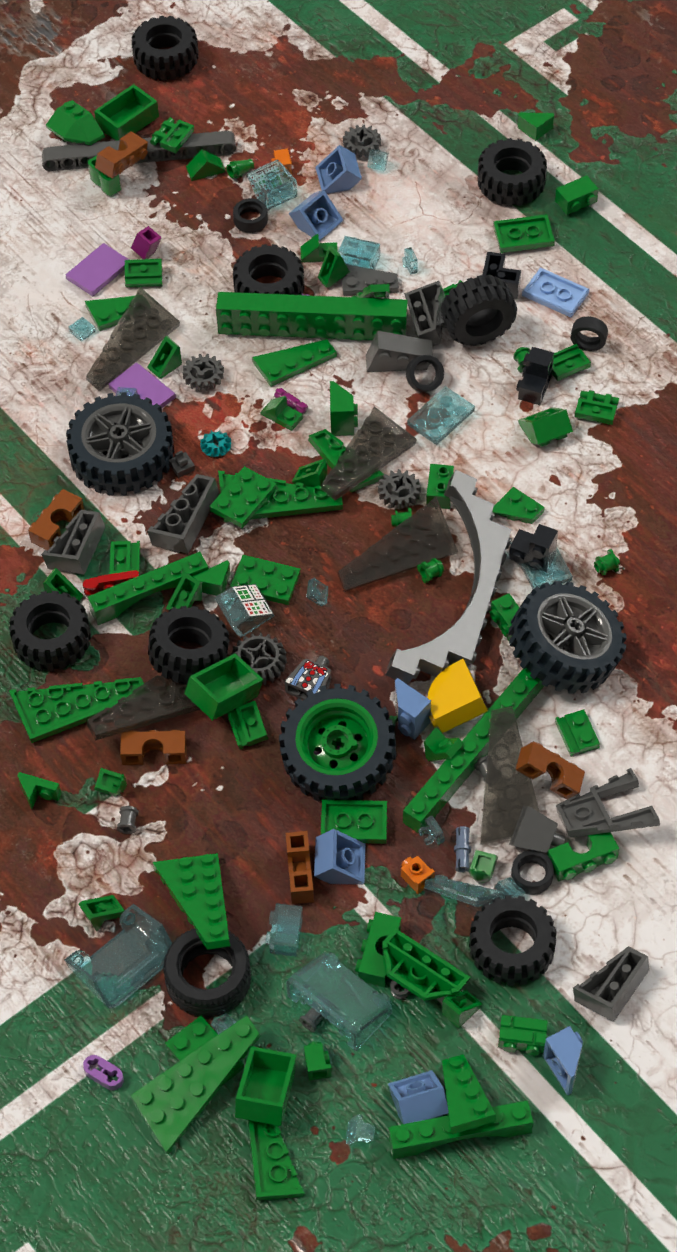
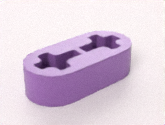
M90 1055L84 1060V1072L90 1079L109 1090H117L123 1085L122 1071L115 1065L98 1055ZM97 1063L101 1072L95 1068L91 1071L89 1065ZM106 1074H108L111 1077H113L116 1074L117 1081L112 1080L111 1082H109V1078Z

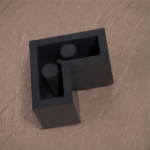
M487 252L482 276L491 275L502 279L507 284L513 298L518 299L521 270L505 268L506 254Z
M532 347L530 353H526L523 364L526 365L522 374L523 379L518 381L516 391H519V400L541 405L552 379L554 352Z
M541 524L538 525L534 534L519 529L510 546L509 559L516 563L530 566L535 570L547 572L556 555L558 530Z

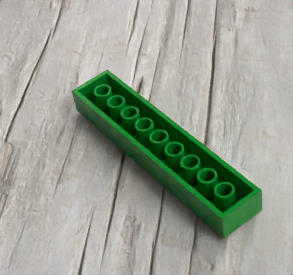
M218 292L216 304L218 334L373 341L377 331L406 336L408 300Z

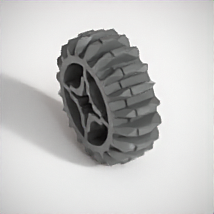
M261 632L259 636H255L252 633L251 638L244 635L243 641L238 640L237 646H233V653L231 655L236 653L242 660L247 661V664H250V667L264 679V685H266L268 680L273 683L274 677L280 678V672L285 670L287 663L286 651L283 649L282 642L278 643L276 637L271 639L270 634L263 637Z

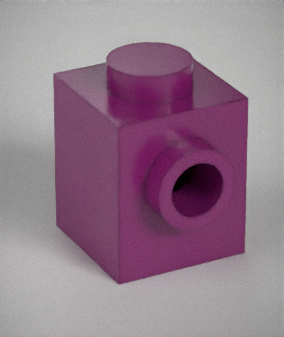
M147 226L136 234L131 249L141 258L146 259L156 252L162 237L151 227Z

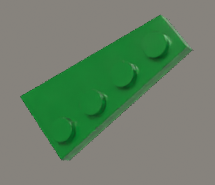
M326 339L252 357V362L270 387L337 357V351Z
M326 429L309 435L308 441L320 456L327 460L329 467L351 493L383 479L384 473L380 470L378 472L374 470L371 463L357 457V453L354 450L344 447V443Z
M464 1054L442 1060L451 1135L496 1122V1114Z
M248 1120L256 1201L304 1197L303 1188L300 1186L296 1170L291 1163L279 1126Z

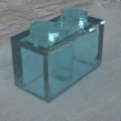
M345 236L338 253L347 265L375 270L380 258V244Z
M276 903L275 911L270 912L269 924L272 925V929L267 931L266 945H269L270 954L297 957L303 921V906Z

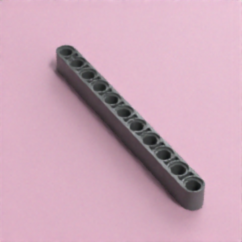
M231 131L191 134L177 153L161 148L160 142L155 146L150 143L152 138H143L148 141V152L144 159L136 163L194 158L201 150H205L215 156L231 155L236 151L235 134ZM120 140L97 142L92 145L75 144L46 147L42 150V166L47 171L89 168L88 160L97 156V153L108 146L118 150Z

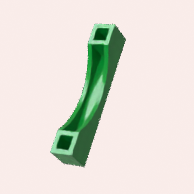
M197 552L88 596L90 612L97 625H101L117 618L123 611L142 598L162 590L177 588L184 572L195 576L209 569L201 552Z
M528 1100L492 1107L496 1114V1122L452 1135L449 1115L389 1127V1142L393 1160L415 1156L431 1148L462 1139L486 1136L513 1137L532 1133L533 1119Z

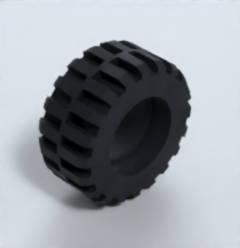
M174 16L150 18L149 21H144L141 26H138L132 35L131 44L134 64L147 77L151 76L152 79H161V81H166V79L174 80L176 77L181 78L185 73H189L197 63L199 56L197 34L194 28L181 18L176 19ZM161 47H173L165 50L158 49Z
M507 138L504 141L503 139L498 140L497 143L493 142L488 148L486 147L479 156L478 187L485 197L488 196L489 200L492 202L496 201L499 205L506 204L512 207V205L522 206L523 203L528 204L532 202V199L535 200L544 190L547 160L544 153L529 141L524 142L518 138L517 140H512V138ZM512 169L521 171L523 173L518 175H508L502 173L501 171Z
M263 244L261 247H252L250 251H245L234 264V292L302 295L304 291V268L302 261L294 252L288 251L283 246L278 247L275 244L267 246V244ZM264 276L281 278L280 281L270 284L255 281Z
M479 275L476 278H468L463 283H458L457 287L452 288L449 291V295L445 296L441 306V316L450 336L458 343L471 346L483 345L488 341L496 340L498 336L501 337L505 334L506 330L511 328L517 315V305L507 284L502 279L491 275H486V277Z
M42 591L39 595L33 594L29 596L30 599L28 600L24 599L19 603L20 607H16L13 611V616L9 622L10 636L18 658L23 662L25 661L27 666H35L36 670L43 671V669L54 671L57 668L62 670L66 668V665L70 664L72 666L75 664L77 658L81 659L85 654L84 650L86 651L89 648L91 631L86 609L80 604L79 600L75 597L71 598L70 594L64 592L59 594V591H52V593ZM47 623H61L68 627L62 635L53 639H40L33 636L36 629Z
M181 606L180 609L172 608L168 613L165 611L159 615V618L154 620L150 628L148 644L149 661L158 673H162L164 678H170L175 683L185 682L184 684H188L190 676L227 658L229 633L225 624L219 621V617L215 614L211 615L206 609L200 610L195 606H192V608H187V606ZM192 641L203 647L184 649L174 643Z
M505 895V899L500 900V897L492 899V904L485 903L481 911H477L474 921L471 923L469 947L471 959L475 960L474 965L478 970L483 969V975L486 978L493 977L494 982L501 984L503 981L507 982V986H514V983L519 982L521 986L527 984L529 979L531 981L537 980L539 973L544 974L548 970V965L553 961L557 934L556 927L553 926L554 921L550 915H547V910L543 906L537 907L536 901L532 899L526 901L524 896L518 895V898H512V895ZM514 927L527 932L533 939L534 944L525 952L511 954L497 948L492 942L491 937L503 928Z

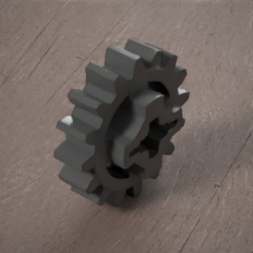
M365 124L362 127L356 125L355 129L350 127L349 131H345V136H343V147L355 153V155L357 154L359 158L362 155H365L366 158L368 154L375 155V151H379V146H381V134L378 133L377 129L372 130V126L366 128Z
M199 354V358L192 356V361L187 360L186 365L183 366V379H185L186 385L190 384L191 389L198 387V391L202 388L208 391V387L215 389V384L220 385L221 379H224V366L221 364V360L216 361V356L209 358V354H206L205 357Z
M398 469L397 473L391 470L390 476L384 474L383 479L379 480L380 500L384 499L385 505L390 503L391 508L395 505L398 506V509H401L402 505L409 508V503L416 504V499L420 498V480L415 479V474L409 476L408 470L404 473H401L400 469Z

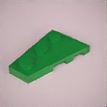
M389 284L369 285L363 289V292H358L357 296L352 297L389 299L390 286Z
M144 295L85 301V306L99 331L151 313V307Z

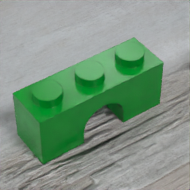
M611 832L588 835L586 845L589 851L581 854L573 851L568 842L549 849L547 856L553 863L554 875L557 881L571 880L577 874L582 872L588 873L600 865H609L618 859L620 848Z
M375 912L373 920L369 919L367 925L369 936L368 939L363 940L361 952H364L363 957L357 960L355 972H358L360 982L385 987L388 976L386 974L384 956L380 955L377 950L382 947L383 941L395 928L401 931V917Z

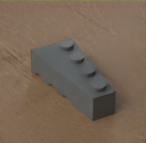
M196 474L182 490V495L177 500L174 499L170 504L171 508L165 514H161L154 527L151 526L147 530L152 546L186 554L189 553L210 512L209 506L219 495L215 478Z

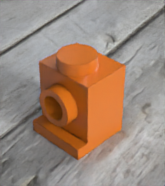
M288 148L274 150V158H271V164L273 166L278 163L281 170L274 173V175L282 172L284 178L292 177V163Z
M418 855L413 859L408 857L402 862L401 877L417 894L435 882V871L430 869Z

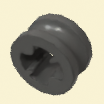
M392 980L390 985L392 996L399 1000L407 998L410 995V991L404 988L403 992H399V989L396 990L398 983Z

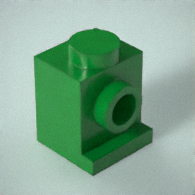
M315 1041L304 1046L309 1081L332 1077L328 1050L323 1051L322 1043Z

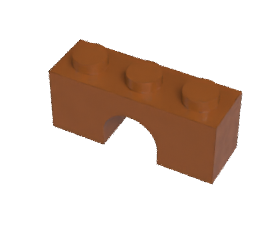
M131 131L120 138L118 150L108 146L97 153L95 168L111 178L121 174L124 170L146 157L148 141Z
M62 489L58 495L53 497L50 505L43 509L36 522L30 525L28 532L31 543L48 551L54 544V539L57 536H61L60 526L55 523L63 520L71 522L80 510H84L83 499Z
M151 730L149 732H121L120 756L122 765H144V756L151 750L161 751L164 755L165 764H186L187 740L185 731Z
M534 741L521 748L515 769L532 780L547 771L552 780L550 790L565 799L580 793L585 771L577 767L576 764L563 759L559 754L551 752L543 747L542 744Z
M308 832L285 833L292 904L314 902Z

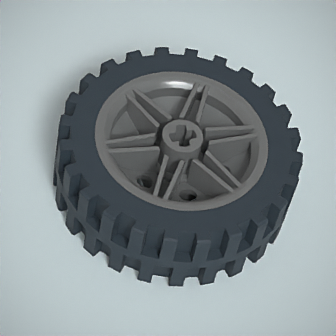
M121 392L119 396H113V393L107 394L108 397L103 399L100 396L96 397L94 403L90 404L87 402L83 405L84 410H77L75 412V420H70L69 429L66 432L69 458L76 477L79 480L83 479L84 485L88 488L92 485L96 492L101 493L102 490H105L107 495L112 496L114 492H121V496H125L129 491H134L136 494L140 492V488H151L153 481L159 482L163 479L162 472L167 473L169 471V459L173 458L171 422L168 421L167 413L165 411L162 412L161 406L158 403L152 405V399L148 397L144 400L141 399L140 394L134 393L133 396H127V392Z
M554 581L551 586L548 582L543 583L540 588L535 587L527 595L511 620L512 625L509 628L508 634L512 635L509 643L511 647H515L513 655L515 658H520L522 661L520 666L523 670L527 668L531 672L529 676L533 679L537 677L542 680V685L546 687L552 685L555 687V691L559 692L566 689L569 694H575L577 690H580L581 693H587L590 688L595 690L600 684H603L623 657L622 654L626 650V645L623 643L627 637L626 633L621 632L624 625L622 621L618 622V613L616 610L611 611L608 607L610 603L599 599V594L595 591L590 593L586 591L587 587L582 585L575 587L573 582L568 581L565 585L561 584V581Z

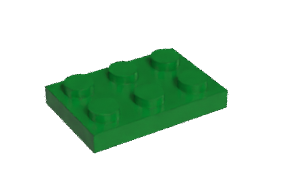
M547 214L493 221L500 253L552 247L555 245Z
M244 466L209 506L210 511L243 529L277 489V483Z
M242 555L230 585V591L235 592L233 587L247 586L252 596L255 597L249 586L256 585L263 599L289 605L300 577L301 569Z
M322 800L321 835L336 829L362 843L386 844L387 801Z
M199 1016L165 1042V1047L180 1062L218 1034L202 1016ZM241 1060L235 1066L229 1078L227 1077L220 1087L244 1069V1064Z

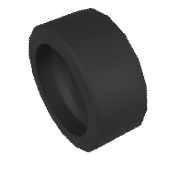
M253 198L238 202L233 208V220L236 228L245 233H254L265 228L268 222L266 205L262 201ZM249 211L257 212L261 215L253 220H246L240 217L243 213Z
M581 317L573 323L570 339L573 344H578V348L582 350L597 351L606 344L608 328L602 320L596 317ZM580 331H592L596 333L598 337H588L583 335Z
M421 355L409 362L406 368V379L413 389L419 392H429L441 385L444 379V368L436 357ZM428 362L434 367L436 373L432 383L422 385L416 380L414 371L419 363Z
M524 851L517 855L513 861L511 871L512 882L518 890L525 894H540L546 891L552 884L553 863L546 854L540 851ZM526 863H536L545 869L546 874L540 881H526L520 876V867Z

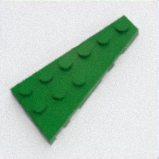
M218 470L220 492L226 488L238 473L230 475L225 474V471ZM267 478L277 483V489L251 519L343 510L341 490L318 485L309 487L304 486V483L298 482L296 484H289L285 480Z
M141 677L116 679L114 682L108 683L95 681L94 684L88 685L75 683L49 686L47 689L36 690L34 687L28 688L26 691L9 690L11 699L31 743L150 698Z
M218 853L152 862L154 871L160 875L162 883L166 884L170 895L181 911L186 914L187 920L194 926L197 935L207 949L230 946Z
M247 1015L131 1095L167 1154L172 1151L177 1140L186 1133L188 1126L195 1117L200 1115L215 1096L227 1077L229 1078L238 1062L247 1055L251 1046H254L261 1037Z

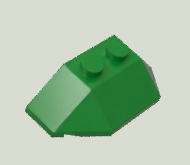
M73 100L65 102L62 106L58 107L46 123V128L64 141L92 145L105 138L104 133L92 114Z
M396 928L382 943L387 976L424 1001L458 994L470 980V976Z

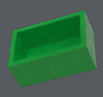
M135 84L94 111L95 120L101 130L115 141H119L120 138L131 131L133 133L138 132L159 117L158 102Z
M235 653L190 676L184 694L213 721L258 697L264 679Z
M251 1046L236 1096L235 1118L278 1126L282 1125L295 1076L297 1054Z

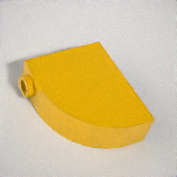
M464 659L444 669L434 679L429 688L427 698L431 700L430 710L432 712L429 718L434 728L438 726L442 733L488 711Z

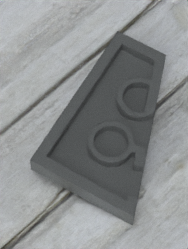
M347 265L350 273L342 278L343 296L357 295L358 292H363L364 288L373 284H389L390 293H399L398 275L396 273Z

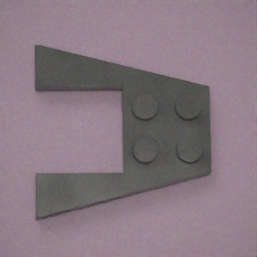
M632 768L627 769V773L620 777L615 775L609 778V782L600 787L598 785L591 787L590 792L582 796L577 794L556 805L557 813L569 838L660 825L659 817L653 806L610 818L600 800L601 798L639 787L638 779Z

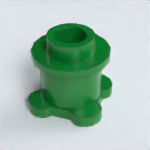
M520 347L513 355L514 360L519 364L517 369L520 373L523 372L526 366L523 364L526 353H530V348Z
M408 508V512L395 511V515H391V525L396 528V531L398 528H409V532H412L411 508Z
M612 549L607 550V555L595 558V570L602 575H606L611 570L615 573L619 571L620 561Z
M432 558L428 563L425 561L421 562V564L417 565V569L420 572L422 581L428 583L434 577H442L444 566L440 560Z

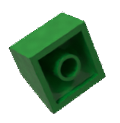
M330 381L331 434L334 436H354V428H358V416H355L358 415V404H354V396L336 382Z
M551 407L518 420L529 441L539 446L548 445L550 440L555 438L556 440L564 439L568 433L573 432L567 409Z

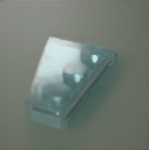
M436 875L435 878L425 880V889L476 907L483 906L485 903L492 904V899L500 897L501 900L505 897V892L451 880L443 875Z

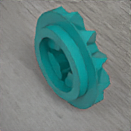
M211 430L209 434L204 433V437L200 441L201 450L211 457L225 455L229 452L232 445L231 438L228 437L227 432L221 433L220 430L218 432ZM213 440L219 442L218 447L213 443Z

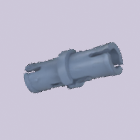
M465 826L456 828L454 852L456 853L455 870L457 872H465V868L468 872L470 869V829Z

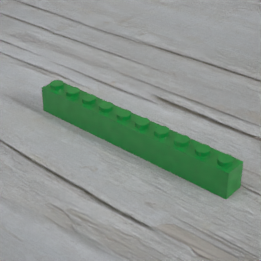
M527 668L522 669L462 740L464 743L451 759L444 761L403 810V824L419 834L425 830L475 770L474 765L482 757L487 756L543 689L542 680L537 677L533 679L529 676L531 672Z

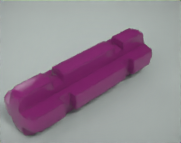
M282 388L276 389L274 393L275 398L286 396L287 406L302 414L306 413L308 409L307 404L304 402L300 403L298 398L287 393Z

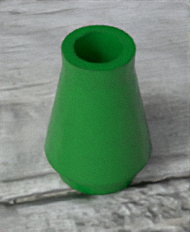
M252 159L231 161L227 165L228 175L236 179L254 169Z

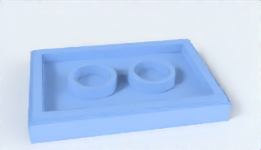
M543 268L537 271L522 291L523 297L570 318L589 294L588 288Z

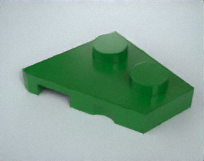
M512 487L494 505L492 512L495 513L494 517L502 515L507 516V520H519L523 523L533 524L544 513L545 507L515 487Z

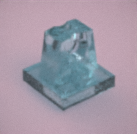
M358 1114L348 1121L346 1144L350 1145L355 1141L370 1143L374 1140L375 1126L362 1121L363 1115Z

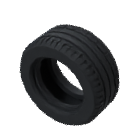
M190 929V931L182 933L169 946L163 964L167 991L172 1001L186 1013L202 1017L223 1015L225 1012L228 1013L242 1002V999L246 997L251 984L249 955L243 942L230 931H228L230 946L207 949L197 935L196 929ZM205 954L219 955L232 966L231 974L223 984L206 990L195 988L187 983L183 973L191 960Z

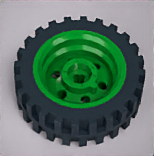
M334 684L333 689H326V685L320 686V691L317 693H313L312 690L306 692L307 698L303 701L298 698L294 702L296 708L294 710L288 709L286 712L287 721H282L280 726L282 732L279 735L280 752L286 773L290 775L291 782L295 786L299 785L303 794L312 793L313 799L319 802L321 797L327 798V800H348L356 797L357 800L364 799L363 793L369 791L370 794H373L376 791L375 785L378 782L381 785L385 783L386 773H391L393 769L392 762L396 759L394 725L392 719L389 718L388 710L386 707H381L380 700L377 697L371 699L368 691L363 689L359 693L353 685H349L348 689L341 688V684ZM342 722H344V723H346L347 725H346V727H345V726H342V725H339V724L342 723ZM325 729L322 735L318 733L319 730ZM359 735L363 737L361 741H356ZM314 751H318L321 753L319 755H315ZM350 758H357L358 760L352 761ZM336 761L338 763L337 767L331 768Z

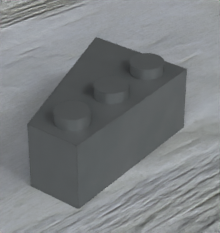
M439 280L404 293L406 300H408L407 304L418 337L432 340V346L441 343L443 318L441 316L442 302H444L445 293Z
M377 331L366 353L367 372L406 371L409 362L413 358L421 355L433 356L432 340ZM419 363L415 370H427L430 363Z
M80 510L65 527L66 531L60 537L57 536L54 539L52 547L41 554L48 569L53 570L57 568L59 571L85 574L104 532L105 525L100 512Z
M628 946L606 962V966L598 972L594 971L590 974V978L582 984H577L573 987L575 1002L614 1022L649 972L648 956Z

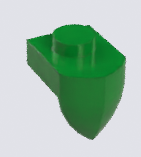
M101 768L94 790L117 797L127 787L126 777L124 774Z
M475 850L469 869L470 876L479 884L489 882L492 879L498 856Z

